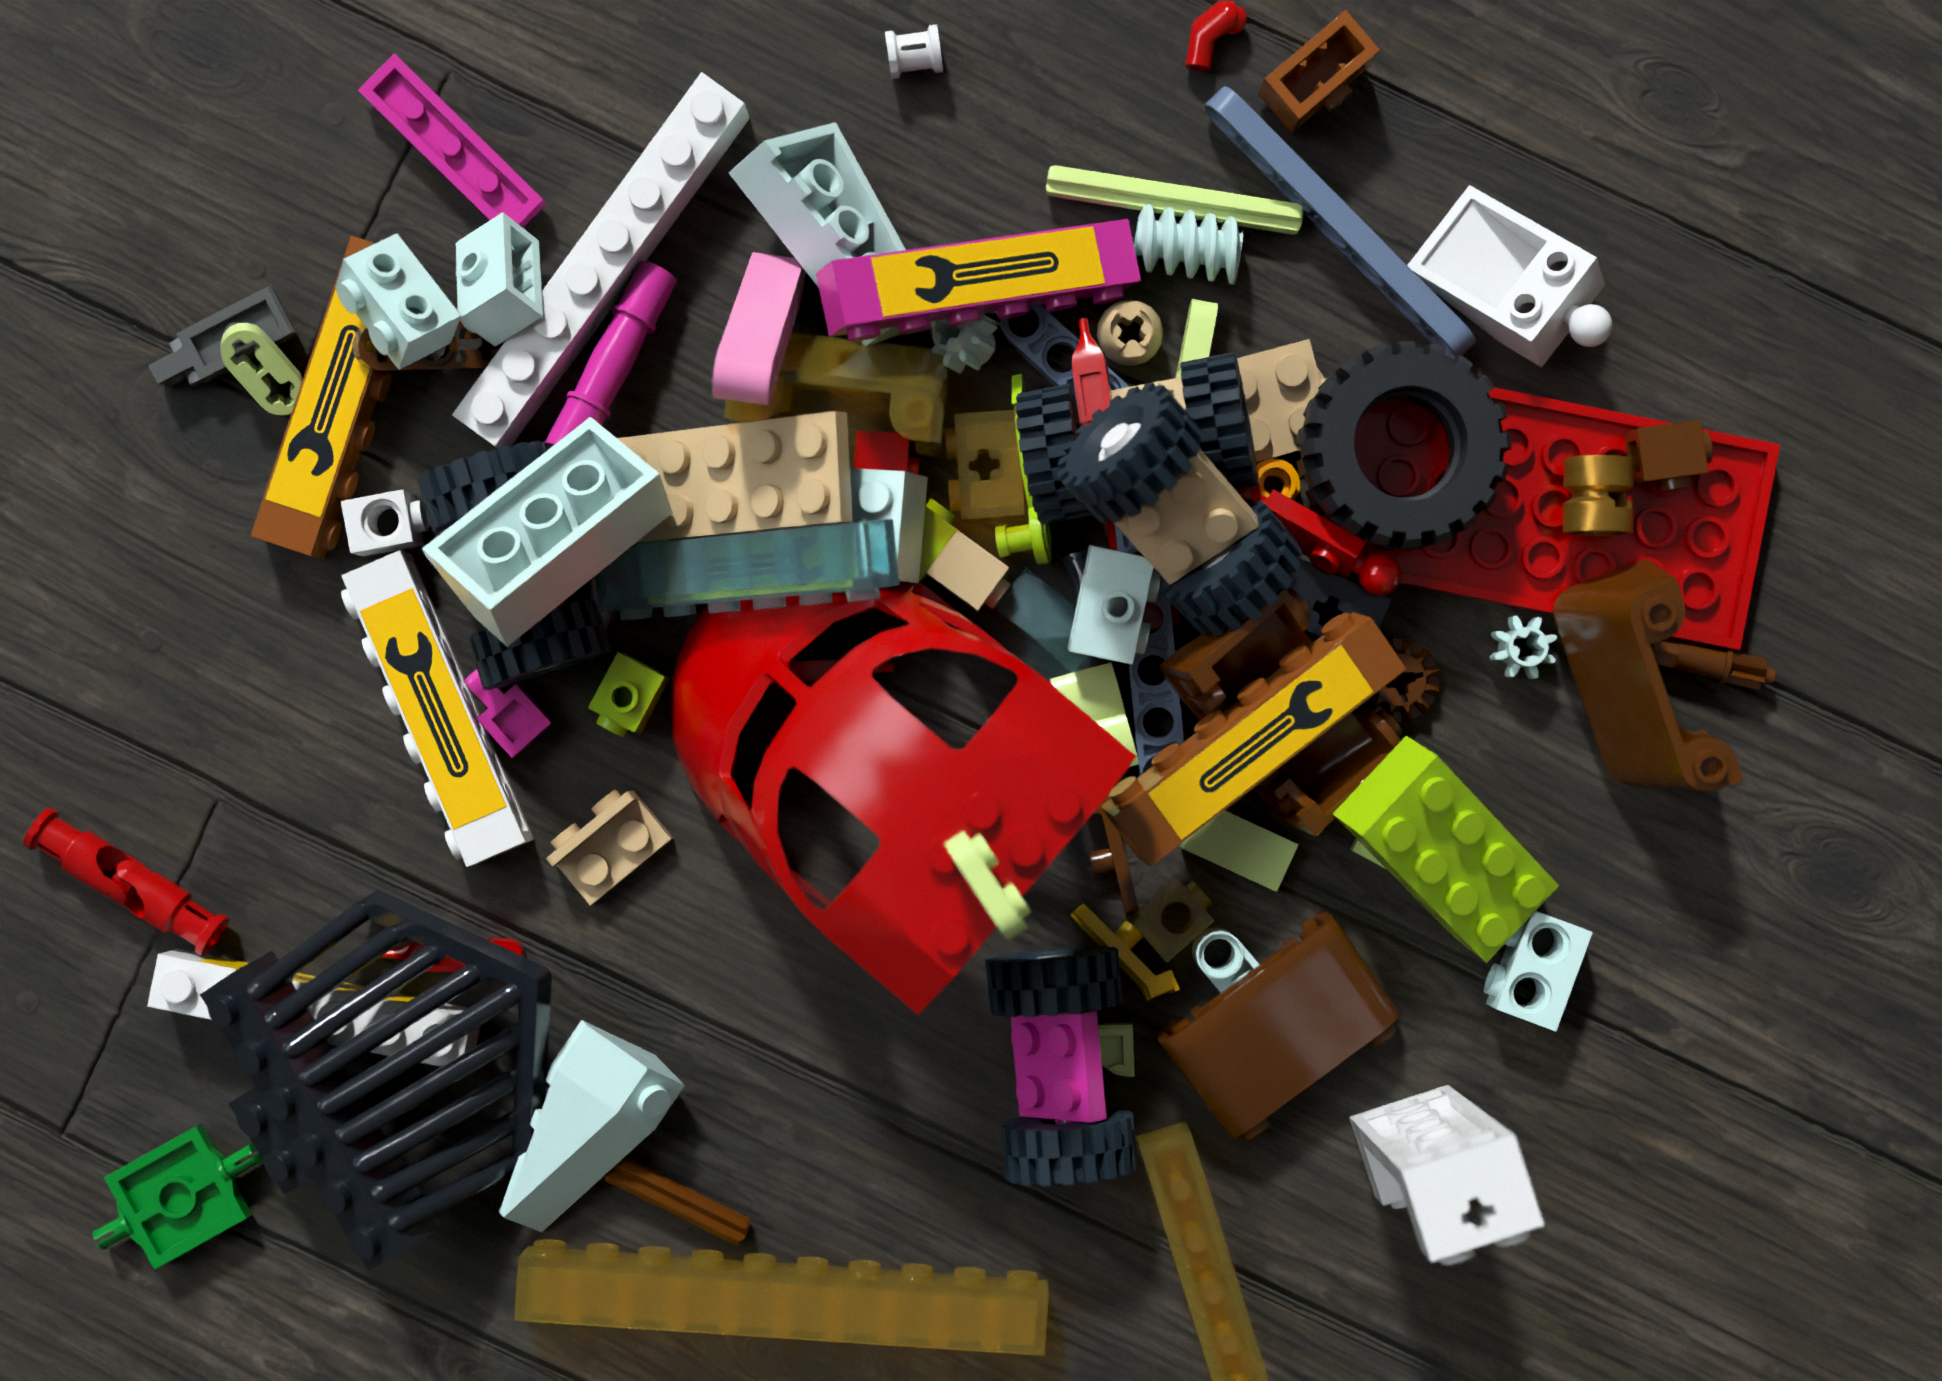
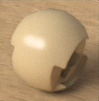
M1124 300L1114 303L1104 311L1098 322L1097 339L1101 350L1110 360L1120 365L1135 366L1145 363L1157 353L1162 344L1163 327L1160 317L1152 307L1141 301ZM1133 322L1138 323L1141 326L1138 336L1143 341L1138 343L1135 340H1130L1127 344L1122 343L1119 340L1122 330L1118 325L1123 323L1126 326H1130Z

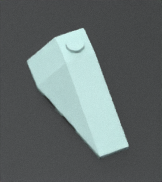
M583 1020L580 1021L550 1066L546 1077L550 1087L542 1109H535L530 1123L534 1129L533 1136L527 1152L518 1157L499 1211L504 1218L539 1232H543L654 1131L685 1086L656 1055Z

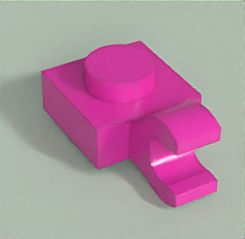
M477 669L463 680L469 689L488 708L477 720L511 758L520 753L553 723L519 683L515 684L507 692L503 688L483 690Z

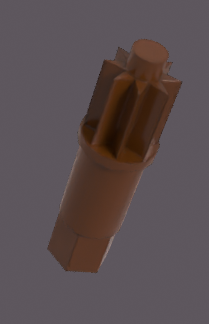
M1664 639L1651 644L1657 665L1668 667L1678 672L1714 679L1719 684L1729 683L1760 690L1762 683L1772 684L1775 679L1776 670L1766 667L1768 660H1765V658L1734 652L1728 648L1719 649L1683 640Z

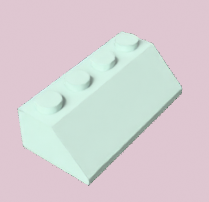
M590 417L432 540L422 550L470 613L508 647L673 512L660 474Z

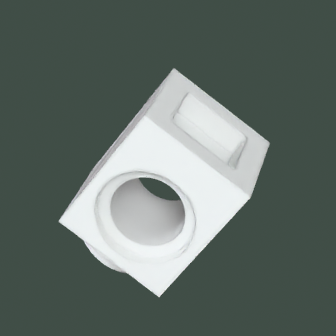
M402 489L341 501L350 553L364 557L424 545L422 532L428 531V517L422 500L416 501L415 494ZM393 508L399 517L398 527L391 535L382 536L377 527L378 518L382 512Z

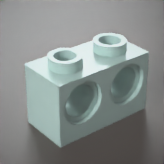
M1535 911L1505 943L1507 947L1500 965L1495 963L1491 967L1484 985V993L1489 994L1486 1004L1499 1011L1557 1031L1593 932ZM1549 928L1554 937L1553 946L1549 952L1538 956L1532 948L1533 936L1540 929ZM1531 977L1536 986L1534 997L1526 1004H1517L1513 994L1515 985L1521 979Z

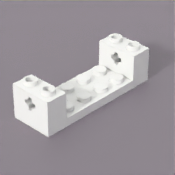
M1449 1085L1349 1117L1375 1197L1383 1206L1391 1204L1394 1209L1407 1207L1420 1249L1431 1262L1440 1260V1263L1444 1265L1462 1262L1475 1254L1473 1248L1496 1242L1497 1246L1514 1245L1530 1237L1529 1230L1544 1226L1515 1135ZM1475 1198L1482 1206L1476 1209L1477 1219L1469 1221L1463 1214L1469 1211L1468 1201Z

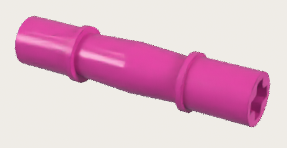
M640 261L620 301L613 306L611 312L614 317L594 348L575 391H569L566 395L567 401L545 441L548 449L590 417L601 426L605 420L609 419L611 412L608 408L628 377L647 334L654 333L656 329L655 324L677 283V279L667 270L651 262Z

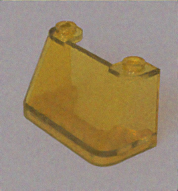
M792 332L770 405L726 400L724 419L728 424L767 420L779 413H791L793 388L891 399L889 409L890 421L895 431L903 438L915 441L916 454L942 457L951 383L950 368L944 366V356L931 352L929 348L880 342L865 347L861 341L849 342V339Z

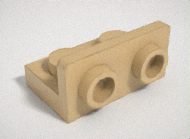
M616 789L592 807L591 810L596 815L592 821L582 829L574 823L551 841L556 850L546 860L552 867H559L590 906L673 839L671 834L634 790L627 791L622 796Z

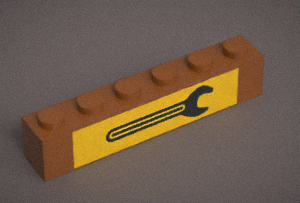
M351 235L344 258L376 243ZM338 276L250 535L251 537L320 559H324L327 550L332 551L339 540L342 523L337 519L342 507L341 501L351 499L358 483V472L354 471L360 451L365 452L371 444L375 431V423L371 421L377 401L383 402L387 396L392 377L388 371L371 370L362 366L355 358L352 348L353 338L364 324L355 313H350L342 305L335 288ZM367 341V352L376 353L378 362H381L383 354L375 348L372 341Z
M1354 612L1350 615L1349 613H1342L1334 617L1323 626L1321 630L1323 635L1308 647L1302 645L1288 652L1279 662L1280 669L1265 680L1264 678H1258L1248 683L1238 692V701L1224 712L1215 711L1204 717L1194 727L1196 733L1180 746L1177 743L1167 746L1152 759L1151 763L1153 766L1137 779L1135 776L1126 778L1110 791L1109 797L1111 799L1104 803L1101 809L1136 857L1152 867L1406 670L1371 617Z

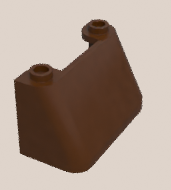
M1645 559L1562 591L1556 598L1552 609L1554 623L1603 765L1608 773L1622 784L1702 792L1720 790L1744 781L1736 756L1729 745L1719 738L1710 737L1709 733L1704 729L1692 732L1685 730L1678 724L1653 654L1651 644L1674 635L1684 622L1686 615L1685 604L1676 578Z
M1290 587L1288 589H1280L1276 593L1279 597L1272 607L1269 604L1264 605L1260 609L1262 615L1254 621H1251L1249 617L1243 620L1242 628L1232 631L1227 627L1224 635L1215 636L1212 632L1208 636L1201 634L1175 651L1159 665L1165 679L1198 721L1212 712H1224L1238 701L1237 694L1244 686L1258 678L1267 679L1281 668L1279 662L1288 652L1302 645L1308 647L1313 643L1305 633V630L1309 627L1306 615L1310 612V608L1294 589ZM1360 705L1252 788V790L1267 809L1280 821L1316 836L1336 818L1333 813L1401 742L1398 736L1402 734V729L1386 711L1381 709L1375 713Z
M1323 910L1318 911L1301 924L1304 930L1299 934V937L1302 941L1298 942L1293 937H1289L1283 942L1284 947L1200 1008L1197 1005L1190 1012L1195 1018L1194 1021L1191 1022L1186 1017L1178 1022L1174 1018L1154 1033L1165 1051L1230 1138H1236L1240 1135L1245 1140L1254 1138L1270 1125L1271 1121L1268 1116L1368 1042L1372 1047L1377 1046L1390 1038L1398 1029L1394 1022L1400 1016L1399 1011L1335 918Z

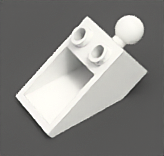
M1470 185L1407 265L1431 290L1489 335L1540 367L1545 364L1569 332L1573 340L1585 347H1595L1605 342L1612 331L1610 314L1603 307L1591 304L1605 286L1597 257Z

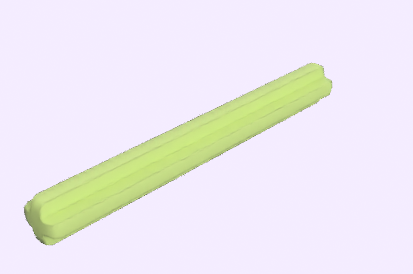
M1056 165L1050 167L1047 176L1046 194L1051 197L1142 211L1145 204H1152L1154 213L1162 214L1166 207H1172L1174 215L1178 217H1183L1187 210H1192L1197 220H1204L1208 213L1215 214L1216 222L1224 224L1227 217L1232 216L1236 218L1237 225L1241 227L1292 235L1298 234L1303 220V207L1298 203Z

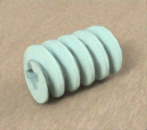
M1145 204L1138 216L1134 249L1136 258L1138 255L1143 256L1146 272H1152L1157 261L1163 259L1166 274L1172 276L1179 262H1184L1187 278L1193 279L1199 266L1205 265L1208 281L1214 282L1220 269L1226 268L1228 282L1234 285L1239 268L1243 231L1239 233L1237 220L1232 216L1227 217L1222 228L1218 230L1215 214L1208 213L1200 227H1197L1195 214L1192 210H1187L1180 223L1176 224L1172 207H1166L1159 220L1156 221L1152 204Z

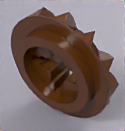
M1390 639L1387 640L1406 668L1402 673H1418L1419 678L1413 679V682L1405 685L1404 703L1402 695L1399 696L1396 688H1387L1385 686L1363 702V705L1375 713L1381 709L1386 711L1396 722L1410 721L1428 711L1435 697L1440 692V669L1436 666L1430 651L1412 640Z

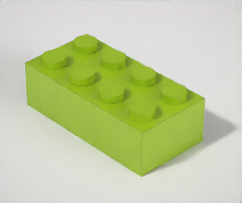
M1408 736L1401 740L1333 813L1354 837L1457 941L1486 963L1559 887L1555 880L1436 754Z

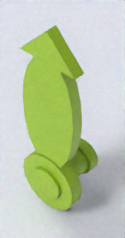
M1019 374L1012 376V404L1014 405L1018 451L1028 504L1029 524L1012 527L1007 525L996 526L995 537L1000 557L1011 556L1015 552L1033 550L1037 564L1041 565L1051 562V534L1049 524H1041L1037 519V512L1035 513L1032 506V496L1029 495L1027 488V476L1024 475L1022 465L1024 462L1020 452L1018 441L1020 436L1016 419H1018L1016 397L1018 393L1026 392L1023 376Z

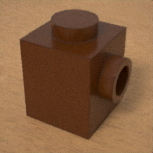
M1701 420L1636 428L1623 434L1626 456L1635 459L1634 486L1658 483L1659 492L1686 489L1692 487L1691 478L1708 473L1707 464L1712 461L1713 449L1709 434L1702 431Z

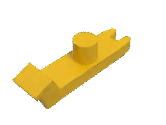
M1085 904L1079 906L1070 915L1099 946L1118 948L1120 968L1141 988L1146 1000L1166 992L1170 994L1180 990L1172 970L1155 976L1131 951L1142 939V934L1130 922L1125 921L1113 933Z

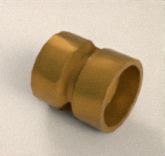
M1585 455L1564 459L1563 488L1571 493V499L1563 504V534L1580 536L1634 534V504L1626 499V493L1634 489L1635 459L1633 457Z

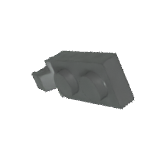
M267 286L176 333L178 338L169 343L173 353L148 365L157 384L167 389L188 379L190 385L196 386L203 382L207 383L228 372L229 370L221 359V339L225 331L237 323L257 325L270 337L276 346L298 336L299 334L276 290L271 286ZM240 339L234 341L236 344L234 356L236 358L243 354L247 355L251 360L256 357L255 345L257 343L254 340L248 344L243 343Z

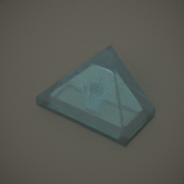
M1026 567L1004 593L994 609L1073 673L1088 656L1070 652L1067 648L1075 610L1072 604Z

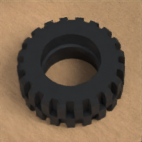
M1399 341L1390 347L1376 346L1366 350L1356 358L1350 359L1318 387L1319 391L1308 402L1303 413L1305 417L1303 427L1298 430L1296 446L1301 447V459L1297 461L1299 477L1305 476L1309 486V490L1305 493L1312 506L1315 504L1320 506L1325 513L1323 516L1325 519L1345 529L1352 535L1361 538L1366 543L1375 545V548L1378 550L1393 551L1396 549H1406L1408 551L1419 549L1450 539L1451 536L1458 532L1465 531L1478 521L1477 516L1482 511L1491 507L1498 496L1494 490L1498 483L1505 481L1509 465L1503 462L1504 452L1512 449L1511 433H1503L1501 420L1508 417L1503 402L1495 405L1488 393L1495 387L1485 375L1477 379L1469 371L1473 363L1463 356L1459 355L1452 359L1444 355V347L1431 343L1421 348L1416 347L1414 341ZM1407 398L1418 402L1429 409L1444 428L1449 446L1448 465L1441 480L1422 495L1408 498L1387 495L1367 480L1358 465L1354 449L1356 428L1365 413L1371 407L1384 400Z

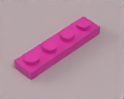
M395 53L358 89L489 220L503 212L524 228L547 204Z

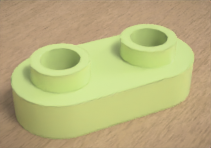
M963 830L944 844L1005 938L1009 941L1028 929L1022 918L1031 913V910L1013 883L1005 888H1002L990 870L999 862L981 834L970 840Z

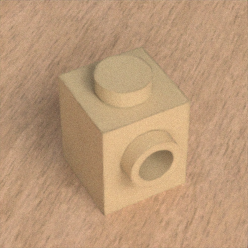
M958 530L927 571L929 578L977 613L984 604L993 609L1011 585V583L1004 579L1009 567Z

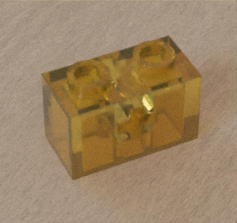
M1016 410L954 414L955 427L945 428L947 460L957 459L959 480H948L950 512L961 511L962 523L1024 519L1023 480L1016 435V419H1018ZM988 454L989 462L991 464H998L999 469L991 471L990 480L980 481L979 473L977 471H970L969 466H974L978 463V455Z

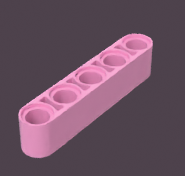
M752 253L717 352L712 384L713 398L770 405L803 294L805 270L796 258Z

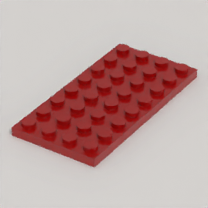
M1494 388L1488 393L1495 405L1501 402L1504 404L1508 417L1501 420L1503 433H1511L1512 449L1504 452L1503 462L1509 465L1505 481L1498 483L1494 490L1498 496L1491 507L1482 511L1477 516L1478 521L1468 529L1451 536L1450 539L1408 551L1406 549H1396L1393 551L1378 550L1375 548V545L1366 543L1362 551L1369 556L1375 553H1385L1394 557L1401 568V580L1399 583L1401 585L1552 615L1556 598L1567 588L1647 559L1676 578L1685 604L1686 615L1683 625L1669 638L1737 651L1741 649L1780 444L1702 429L1711 438L1713 456L1711 463L1707 464L1708 473L1691 478L1692 487L1659 492V484L1651 483L1636 485L1634 489L1626 493V499L1634 504V534L1618 536L1568 535L1562 533L1563 504L1571 499V493L1563 488L1564 459L1585 455L1626 456L1623 434L1636 428L1671 424V422ZM1392 398L1379 402L1365 413L1355 431L1354 449L1358 465L1367 480L1387 495L1400 498L1422 495L1432 489L1445 474L1449 459L1446 433L1437 417L1418 402L1407 398ZM1354 571L1351 572V575L1358 576Z

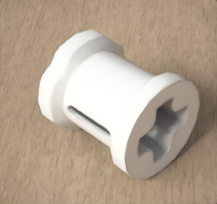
M937 24L929 25L928 30L925 32L895 35L893 31L885 32L891 79L899 78L901 72L930 68L935 73L943 72Z

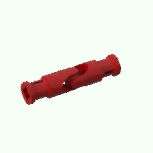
M47 808L41 812L25 835L23 846L30 850L40 849L61 862V869L113 902L128 908L131 913L166 934L172 931L194 945L195 953L200 956H206L216 946L227 929L230 921L228 916L224 914L216 916L192 901L191 893L164 876L149 870L141 862L90 830L81 832L60 819V812L54 808ZM116 870V873L110 879L102 871Z

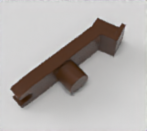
M1107 795L1094 813L1101 815L1109 848L1090 852L1089 856L1094 875L1111 871L1115 872L1124 912L1129 913L1137 911L1138 905L1121 835L1101 809V806L1111 799Z

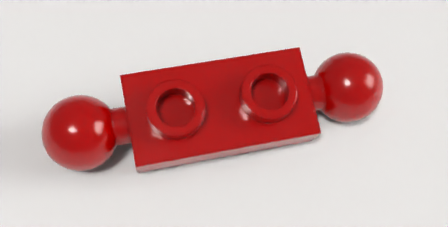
M1259 483L1256 486L1235 489L1243 500L1253 499L1256 503L1259 500L1264 502L1299 542L1298 545L1301 548L1302 554L1307 556L1310 562L1319 570L1328 574H1338L1345 579L1354 571L1358 574L1362 587L1373 595L1389 594L1399 585L1401 568L1394 557L1385 553H1375L1370 556L1362 551L1366 541L1352 535L1345 529L1274 489L1268 498L1263 496Z

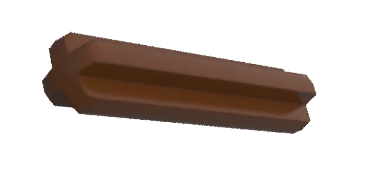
M624 1157L603 1177L607 1183L734 1246H739L743 1242L751 1226V1220L748 1217L627 1157Z

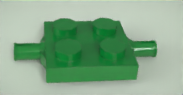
M203 1123L193 1127L103 1177L116 1199L119 1217L93 1230L94 1241L114 1231V1234L97 1243L100 1249L106 1250L109 1246L130 1236L131 1239L142 1247L153 1269H157L253 1215L238 1189L236 1176L262 1163L260 1154L258 1153L248 1160L240 1162L244 1157L257 1151L254 1144L250 1143L225 1158L216 1149Z

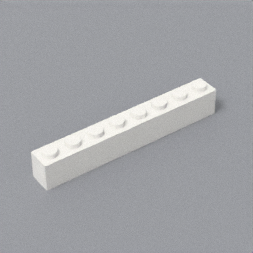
M700 73L542 290L543 317L505 341L452 416L495 447L506 445L511 447L625 291L640 261H646L748 122L750 117L744 102L704 73Z

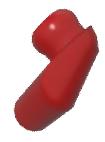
M1224 0L1218 1L1196 18L1191 25L1185 67L1197 72L1210 71L1215 41L1225 33L1230 35L1240 33L1247 22L1246 11L1242 7L1236 6L1233 1Z

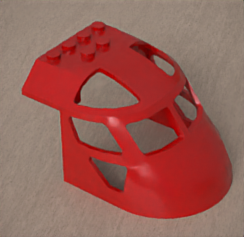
M863 569L864 585L712 598L695 619L682 643L671 681L670 723L672 736L686 777L694 792L714 815L716 820L745 847L751 858L785 891L798 910L829 940L919 1015L957 975L997 927L944 843L963 830L970 840L981 834L999 864L990 869L1002 888H1005L1013 883L1023 897L1104 801L1137 756L1025 662L1011 654L989 634L920 582L897 581ZM879 609L909 623L903 627L881 632L853 648L812 687L804 684L789 668V662L834 622ZM946 623L951 624V625H954L955 627L959 628V629L962 630V631L953 629L952 627L948 626ZM927 649H938L975 654L1010 670L1017 676V684L964 748L956 750L946 744L892 698L872 677L874 669L902 654ZM779 683L795 698L797 704L765 752L754 781L751 809L743 799L733 780L740 732L770 684ZM794 767L822 786L880 839L879 849L833 902L829 901L789 867L779 835V797L788 771Z

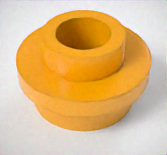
M1267 459L1257 464L1258 483L1262 488L1263 496L1268 498L1270 495L1264 489V480L1266 477L1275 476L1282 483L1280 493L1295 501L1300 490V479L1297 471L1291 464L1281 459Z

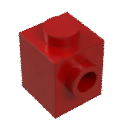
M856 430L854 468L905 471L919 475V457H910L911 438L909 433Z

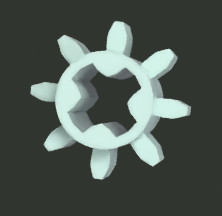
M985 313L980 314L981 320L963 326L950 327L948 319L937 320L932 333L935 346L931 349V352L943 359L944 366L959 374L964 370L966 364L979 370L981 365L986 363L995 351V338L992 333L997 327L984 318Z
M1512 616L1508 618L1510 631L1506 633L1494 631L1491 633L1493 639L1499 641L1498 652L1493 653L1489 658L1490 660H1502L1508 665L1505 670V677H1514L1520 667H1523L1525 675L1529 679L1538 678L1537 664L1541 662L1546 664L1555 663L1556 659L1548 654V643L1555 641L1557 636L1552 634L1544 635L1539 630L1542 618H1532L1528 622L1527 627H1523L1519 617ZM1528 637L1526 646L1533 650L1532 655L1518 658L1520 649L1513 645L1514 640Z

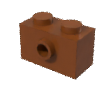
M1345 10L1264 79L1258 95L1288 131L1293 133L1323 106L1328 112H1331L1353 93L1349 84L1372 65L1380 49Z

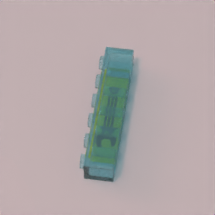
M893 519L632 545L595 575L599 611H620L621 620L653 617L652 608L655 607L664 608V617L696 614L695 604L708 603L709 613L741 610L740 600L753 599L754 609L786 606L785 596L799 595L800 606L833 602L832 592L846 591L847 602L880 598L879 588L900 585Z

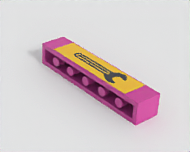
M1128 219L832 260L816 273L829 337L848 334L849 342L873 339L881 335L880 329L897 326L899 334L916 333L931 328L930 321L948 319L950 327L963 326L981 320L980 314L997 311L998 319L1014 318L1029 313L1028 307L1045 304L1047 312L1060 311L1076 306V299L1093 297L1095 305L1111 303L1125 298L1124 290L1141 281Z

